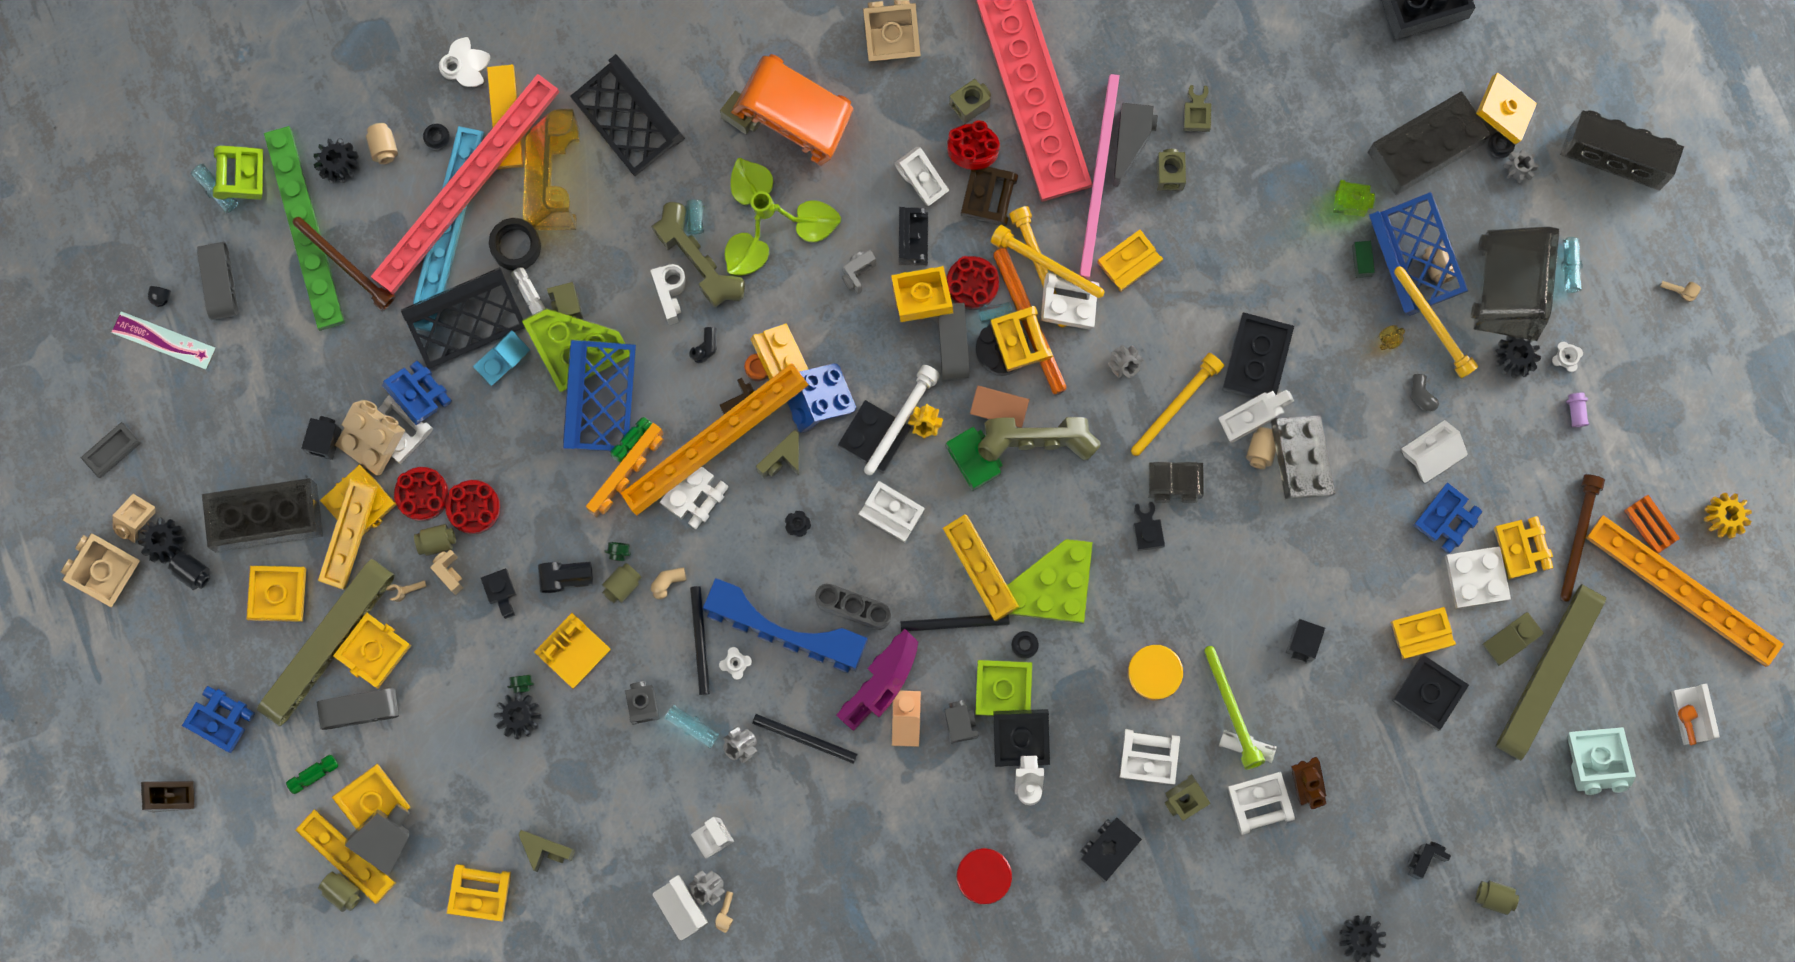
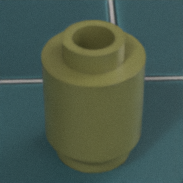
M443 524L420 530V533L414 534V541L419 555L425 554L430 556L452 550V544H456V537L453 528L448 529L447 525Z
M625 563L622 567L619 566L602 584L605 589L602 594L613 604L616 601L622 603L639 585L638 581L642 577L629 564Z
M333 871L322 880L318 887L322 892L321 895L341 912H344L346 909L351 911L361 899L358 896L360 890L344 876L335 874Z
M1490 880L1488 882L1481 881L1477 889L1475 902L1480 903L1483 908L1508 915L1510 911L1516 910L1519 895H1516L1515 888Z

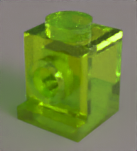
M1340 180L1336 186L1333 212L1365 217L1368 209H1373L1375 193H1370L1371 185ZM1352 195L1361 196V199L1355 200Z

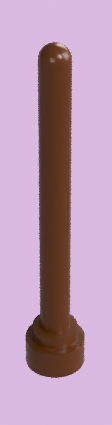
M301 217L293 219V225L372 295L373 304L381 312L392 304L396 295L391 294L383 287L379 288Z
M1585 474L1583 476L1581 486L1584 487L1583 492L1585 496L1560 595L1561 600L1564 602L1570 601L1595 498L1604 488L1605 479L1596 475Z

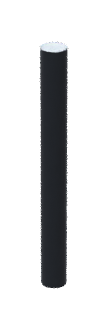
M701 586L690 587L699 695H709L710 687Z
M1008 614L998 621H994L991 615L900 621L902 632L904 629L907 631L1010 625Z
M755 714L752 722L756 726L854 764L858 755L758 714Z

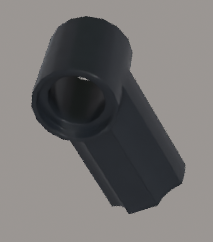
M548 562L538 565L541 593H556L564 591L565 588L593 586L591 562L570 564Z

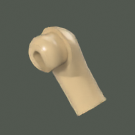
M684 567L659 573L651 584L654 598L664 599L667 596L666 589H668L671 583L686 581Z

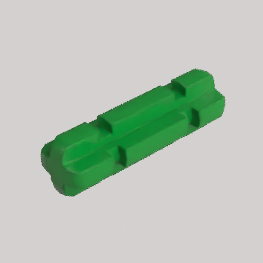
M645 417L640 418L636 422V427L633 426L619 441L620 445L617 444L611 450V457L619 463L622 462L627 453L631 451L651 426L652 422Z
M327 755L321 759L320 763L316 762L300 772L298 777L294 776L286 782L287 788L292 794H297L304 789V786L308 787L324 777L327 771L331 772L338 768L336 759L332 755Z

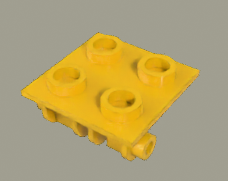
M571 613L534 653L574 689L611 649L577 616Z

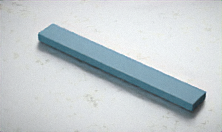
M458 126L443 188L485 137L484 131ZM467 206L426 254L413 304L446 290ZM438 313L433 314L429 317L436 319ZM422 319L413 324L416 330L431 332L434 323Z

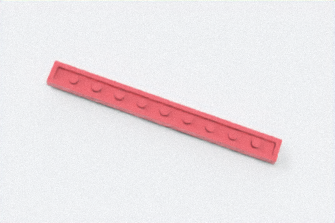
M539 74L534 77L371 275L375 282L394 295L559 94L558 88Z

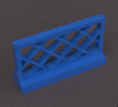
M1431 192L1385 211L1369 214L1405 314L1411 316L1419 313L1420 310L1394 274L1396 267H1403L1410 278L1418 282L1416 285L1418 289H1420L1422 284L1435 289L1431 299L1427 300L1430 306L1468 292ZM1428 201L1431 207L1427 219L1414 215L1418 204ZM1412 207L1410 212L1405 211V209ZM1398 212L1408 215L1402 229L1392 226L1389 216ZM1433 215L1436 223L1431 222ZM1412 217L1425 223L1418 237L1406 232ZM1429 225L1439 229L1440 235L1436 244L1423 239ZM1394 230L1399 232L1398 238L1396 237ZM1404 235L1417 240L1411 254L1402 251L1399 244ZM1442 240L1444 242L1445 248L1440 246ZM1421 242L1434 247L1428 261L1415 256ZM1438 249L1448 253L1449 260L1445 269L1432 264ZM1403 255L1409 257L1407 262H1405ZM1413 259L1426 264L1420 278H1416L1409 273L1408 269ZM1451 265L1455 273L1449 271ZM1430 266L1443 272L1437 286L1424 281ZM1450 274L1457 277L1460 288L1449 292L1442 289L1441 286L1446 275ZM1439 291L1445 293L1440 296H1437Z
M570 339L563 448L611 451L616 445H611L605 436L615 427L623 433V437L630 430L636 345ZM587 347H598L605 357L593 366L586 359ZM603 348H612L613 350L607 354ZM618 349L630 350L629 361L621 368L610 357ZM606 359H609L618 371L605 380L596 368ZM587 363L591 369L585 373V365ZM626 367H628V377L623 372ZM594 371L603 381V384L591 393L585 387L584 379ZM621 373L627 380V388L618 395L608 383ZM606 385L616 397L603 407L594 395ZM585 390L589 394V396H587L583 400V393ZM625 393H626V403L621 399V397H622ZM592 398L602 410L589 420L582 412V407L584 403ZM619 400L625 407V415L616 422L606 410ZM604 412L614 424L601 434L592 422ZM583 417L587 422L581 427ZM623 420H624V430L619 426V424H620ZM588 425L599 435L591 444L580 443L581 431ZM602 439L607 445L596 443Z

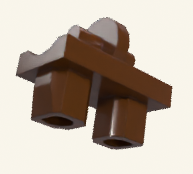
M1314 757L1308 763L1300 761L1298 764L1291 766L1299 803L1301 805L1308 803L1311 809L1326 805L1325 796L1327 795L1319 759Z

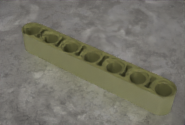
M374 559L369 560L261 700L257 711L277 726H282L335 657L333 655L366 612L369 614L385 593L387 587L391 585L395 574Z
M1583 584L1578 587L1497 741L1496 747L1520 761L1525 757L1599 616L1607 597Z

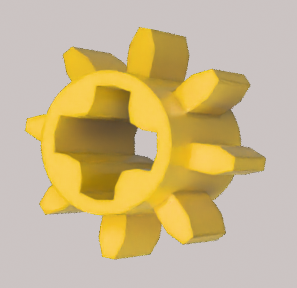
M928 404L920 408L916 406L913 415H910L908 424L914 425L912 433H916L924 439L930 435L936 436L938 429L942 427L943 418L938 417L939 409H935Z

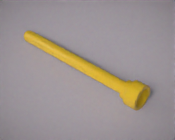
M1021 207L1010 212L1009 216L1012 224L1020 228L1026 245L1041 253L1030 226L1032 214L1029 207ZM1033 261L1041 284L1044 287V279L1049 272L1046 268ZM1057 324V325H1058L1059 327H1061V328H1064V327L1067 326V325Z
M998 226L991 238L993 245L1006 249L1009 247L1097 298L1104 296L1105 292L1101 287L1014 238L1011 230L1005 226Z
M1401 266L1396 267L1394 274L1455 360L1453 363L1455 365L1454 370L1458 376L1463 378L1478 368L1475 360L1462 353L1405 269Z
M1208 353L1201 360V370L1131 448L1132 455L1139 456L1209 376L1218 375L1225 367L1220 359L1212 353Z

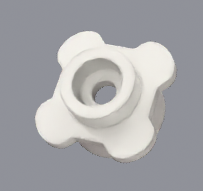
M1560 342L1557 346L1558 352L1552 358V363L1555 366L1567 368L1569 372L1576 371L1578 368L1577 362L1583 356L1582 349L1567 342ZM1565 355H1569L1570 359H1566Z
M732 647L728 650L725 660L720 661L719 667L722 671L732 674L734 679L739 680L743 677L746 667L752 664L750 656H744L739 653L738 648ZM734 661L738 662L737 666L733 665Z

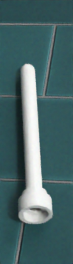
M928 365L921 366L917 373V385L864 467L865 474L872 475L925 390L935 386L940 378L937 370Z

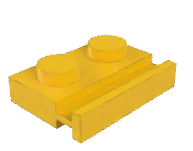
M1139 229L1098 259L1097 263L1110 280L1115 283L1118 290L1122 292L1163 262V258L1156 252L1155 247Z
M787 323L765 330L763 333L754 334L750 338L769 380L791 363L795 365L798 371L808 370Z
M1445 607L1390 622L1402 655V660L1456 645Z

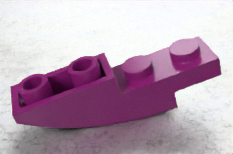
M906 629L895 636L891 644L874 658L872 664L867 668L873 676L862 684L860 690L849 701L845 702L841 710L836 714L853 731L871 712L880 717L905 683L912 668L919 643Z

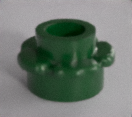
M608 542V549L604 552L610 554L609 559L625 561L626 556L631 555V552H629L630 544Z
M531 675L509 677L510 686H507V688H513L514 693L529 692L530 686H533L534 683H532Z

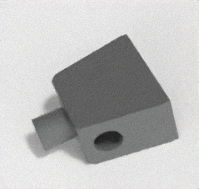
M399 804L395 805L389 815L377 809L346 839L345 846L386 875H389L409 837V830L403 827L402 824L410 812Z

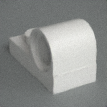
M915 147L894 163L900 175L905 181L912 184L926 206L931 205L949 191L921 147Z
M670 264L650 270L668 324L678 323L677 314L681 313L677 298L671 299V297L681 294L686 289L687 281L683 269L678 265ZM671 275L680 277V281L677 284L671 285L666 282Z
M717 817L704 822L705 825L691 834L705 859L734 842L722 820Z

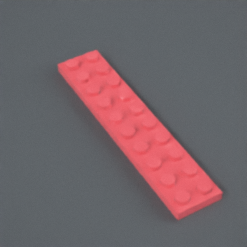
M976 0L1041 202L1091 188L1093 184L1032 0Z

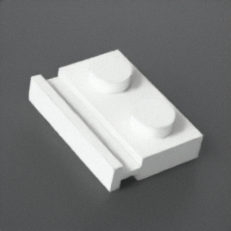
M878 481L858 515L905 543L925 508Z

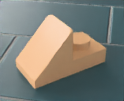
M900 690L893 700L892 746L919 747L921 691Z

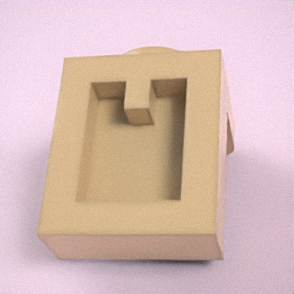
M132 494L112 515L114 532L119 537L129 539L135 543L138 540V531L155 514V507Z
M449 550L447 553L443 551L434 558V564L430 568L451 592L457 595L463 589L459 583L462 577L452 567L448 570L446 568L458 557L452 550Z

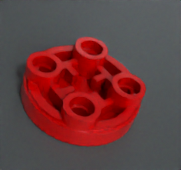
M977 120L972 124H964L950 130L947 141V153L950 159L958 166L970 170H979L989 167L997 160L1000 142L997 135L988 128L986 122Z
M963 256L959 258L949 269L946 278L951 300L954 303H964L965 309L977 310L989 305L996 297L999 289V276L996 267L981 257Z
M416 467L398 476L394 489V500L398 509L406 517L415 521H428L440 515L445 509L449 488L445 479L436 470L428 467Z
M467 480L454 485L450 489L446 499L445 511L448 520L457 530L466 534H479L487 531L496 523L500 514V500L489 484L479 480Z
M988 848L976 849L968 853L961 860L956 873L957 884L961 893L968 900L980 905L992 904L999 901L1008 892L1012 882L1011 867L1006 858L999 852Z

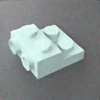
M1624 727L1569 732L1567 739L1573 760L1571 769L1577 791H1585L1587 795H1594L1600 793L1602 789L1612 788L1613 792L1620 793L1632 786L1636 775Z

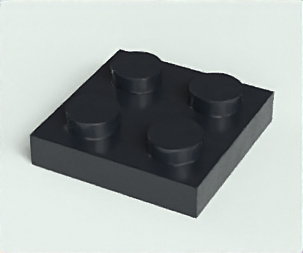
M865 400L840 440L838 447L867 464L896 417ZM904 424L878 465V471L885 473L911 430L910 425Z
M1421 655L1392 701L1437 731H1440L1469 687V684L1425 655Z
M1048 709L993 711L995 767L1020 766L1021 756H1037L1038 765H1050Z

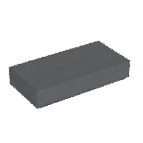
M121 422L80 458L98 478H102L140 445L141 442Z

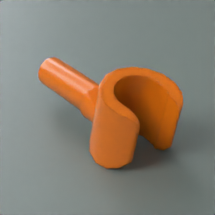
M1687 705L1678 711V717L1686 728L1689 744L1695 745L1697 743L1691 721L1696 719L1698 714L1692 705Z

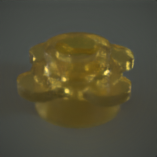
M1391 325L1383 329L1378 335L1382 342L1380 349H1394L1401 345L1404 340V328Z

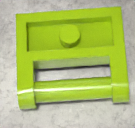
M216 146L214 148L216 185L213 187V197L220 200L227 199L228 197L262 200L263 149ZM229 158L235 159V186L227 185V160Z

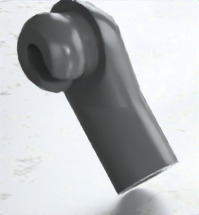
M1414 374L1411 393L1412 400L1425 411H1435L1439 406V401L1426 390L1427 376Z

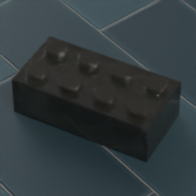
M1461 91L1373 142L1368 154L1394 194L1398 195L1482 146L1491 134Z
M1582 110L1569 127L1560 155L1660 191L1675 175L1684 146L1677 144V141L1674 139L1654 136L1646 129L1629 127L1621 120L1606 119L1601 117V114L1596 111Z
M311 478L202 494L207 547L215 553L323 537L318 488Z

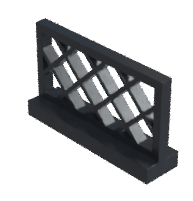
M615 54L608 60L610 63L570 97L629 171L636 176L675 143L678 145L685 137L623 60ZM611 72L616 78L615 89L602 88V79ZM620 84L623 86L625 90H619ZM587 91L596 92L595 106L584 105L579 98ZM601 92L614 93L613 107L599 106ZM619 94L631 96V109L617 108ZM636 104L640 107L641 110L635 109ZM589 110H594V114L592 115ZM599 111L612 112L610 126L598 123ZM617 112L630 113L628 127L615 126ZM635 114H645L648 117L646 129L633 128ZM652 124L656 127V129H651ZM604 129L610 130L609 135L606 133ZM615 130L628 131L626 145H616L614 143ZM632 132L646 133L644 147L631 146ZM650 134H661L666 142L659 148L649 147ZM620 149L626 150L625 155L622 153ZM630 150L644 151L643 161L636 167L629 161Z
M500 267L401 309L403 318L428 369L502 338L511 330L516 332L525 328L522 322V315ZM501 285L506 293L503 305L488 300L491 289ZM484 292H487L485 298L477 296ZM475 298L483 301L478 316L463 310L468 299ZM508 300L511 304L512 309L506 307V303ZM462 302L460 309L454 307V305ZM486 303L501 308L496 323L481 317ZM447 308L459 312L453 326L438 321L441 312ZM506 310L514 313L519 324L510 328L500 325L499 321L503 311ZM438 313L436 319L429 317L433 314ZM461 313L476 319L471 333L456 328ZM422 319L433 322L429 337L417 333L413 323ZM479 320L494 326L489 337L482 338L474 335ZM437 324L452 330L446 344L432 339ZM497 327L503 329V331L495 334ZM454 331L469 336L466 347L458 349L449 345ZM420 338L427 340L425 347ZM472 338L479 340L475 343L470 344ZM430 342L445 347L442 356L433 361H430L426 352ZM447 349L454 351L446 355Z

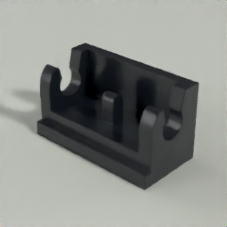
M899 207V265H928V212H926L925 208Z

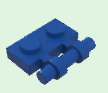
M419 361L414 362L410 366L414 372L413 375L404 367L384 380L382 384L384 389L415 425L437 412L438 406L434 401H439L443 407L448 406L452 402L446 394L447 390L444 386L438 385L431 376L432 372L427 367H423ZM419 383H423L429 392L426 393Z
M1447 482L1413 526L1433 542L1442 534L1447 540L1441 548L1450 554L1455 547H1459L1464 541L1463 536L1467 531L1476 526L1478 523L1477 519L1482 514V510L1477 506H1473L1469 512L1465 510L1463 506L1469 499ZM1457 516L1461 523L1455 530H1452L1448 525Z
M207 686L202 695L210 699L205 707L196 702L182 726L223 750L232 753L245 731L244 728L237 725L238 720L243 718L250 722L255 712L248 709L247 704L241 701L236 702L227 697L224 691L220 689L215 690ZM219 706L231 711L227 719L216 713Z

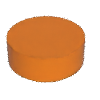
M758 354L750 355L744 365L746 375L753 381L767 379L768 376Z

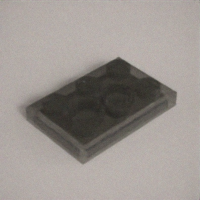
M1321 416L1286 417L1271 420L1285 499L1334 495L1335 488Z

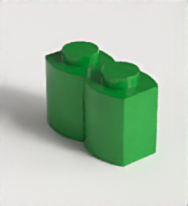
M974 426L945 444L950 456L972 491L1000 476V468L1003 466L999 458L996 461H987L979 454L978 444L985 435L982 430L976 431Z

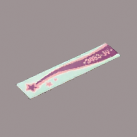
M122 311L111 332L203 369L207 368L215 351V347Z

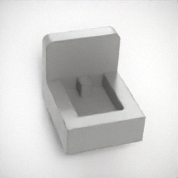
M871 250L866 253L863 251L858 252L850 258L851 262L843 266L844 275L842 279L849 290L854 289L857 294L862 292V285L857 277L876 266V258Z

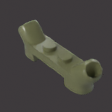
M668 202L663 205L661 220L652 225L651 228L667 250H670L677 244L702 275L704 280L699 283V288L707 300L715 308L725 300L741 301L744 297L745 281L741 277L718 275L715 271L717 266L709 255L704 257L698 250L701 248L698 241L693 235L688 237L684 233L687 209L683 204Z
M1066 417L1058 427L1016 428L1015 418H994L985 422L986 436L978 444V452L985 460L996 461L1008 447H1019L1020 450H1030L1034 447L1055 450L1060 447H1068L1084 461L1089 460L1101 445L1100 441L1089 432L1088 419L1084 417Z

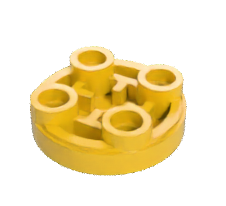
M1149 645L1135 653L1129 663L1127 673L1129 682L1135 692L1148 700L1154 701L1171 696L1179 688L1183 678V667L1179 657L1171 649L1162 645Z

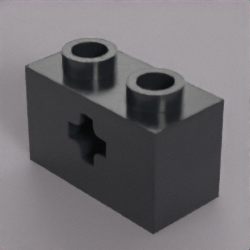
M1117 817L1112 822L1107 819L1098 829V832L1101 834L1095 842L1089 840L1080 850L1083 856L1079 861L1103 882L1110 878L1142 840ZM1113 842L1115 845L1112 849L1115 853L1105 855L1102 852L1104 850L1102 843L1108 844Z

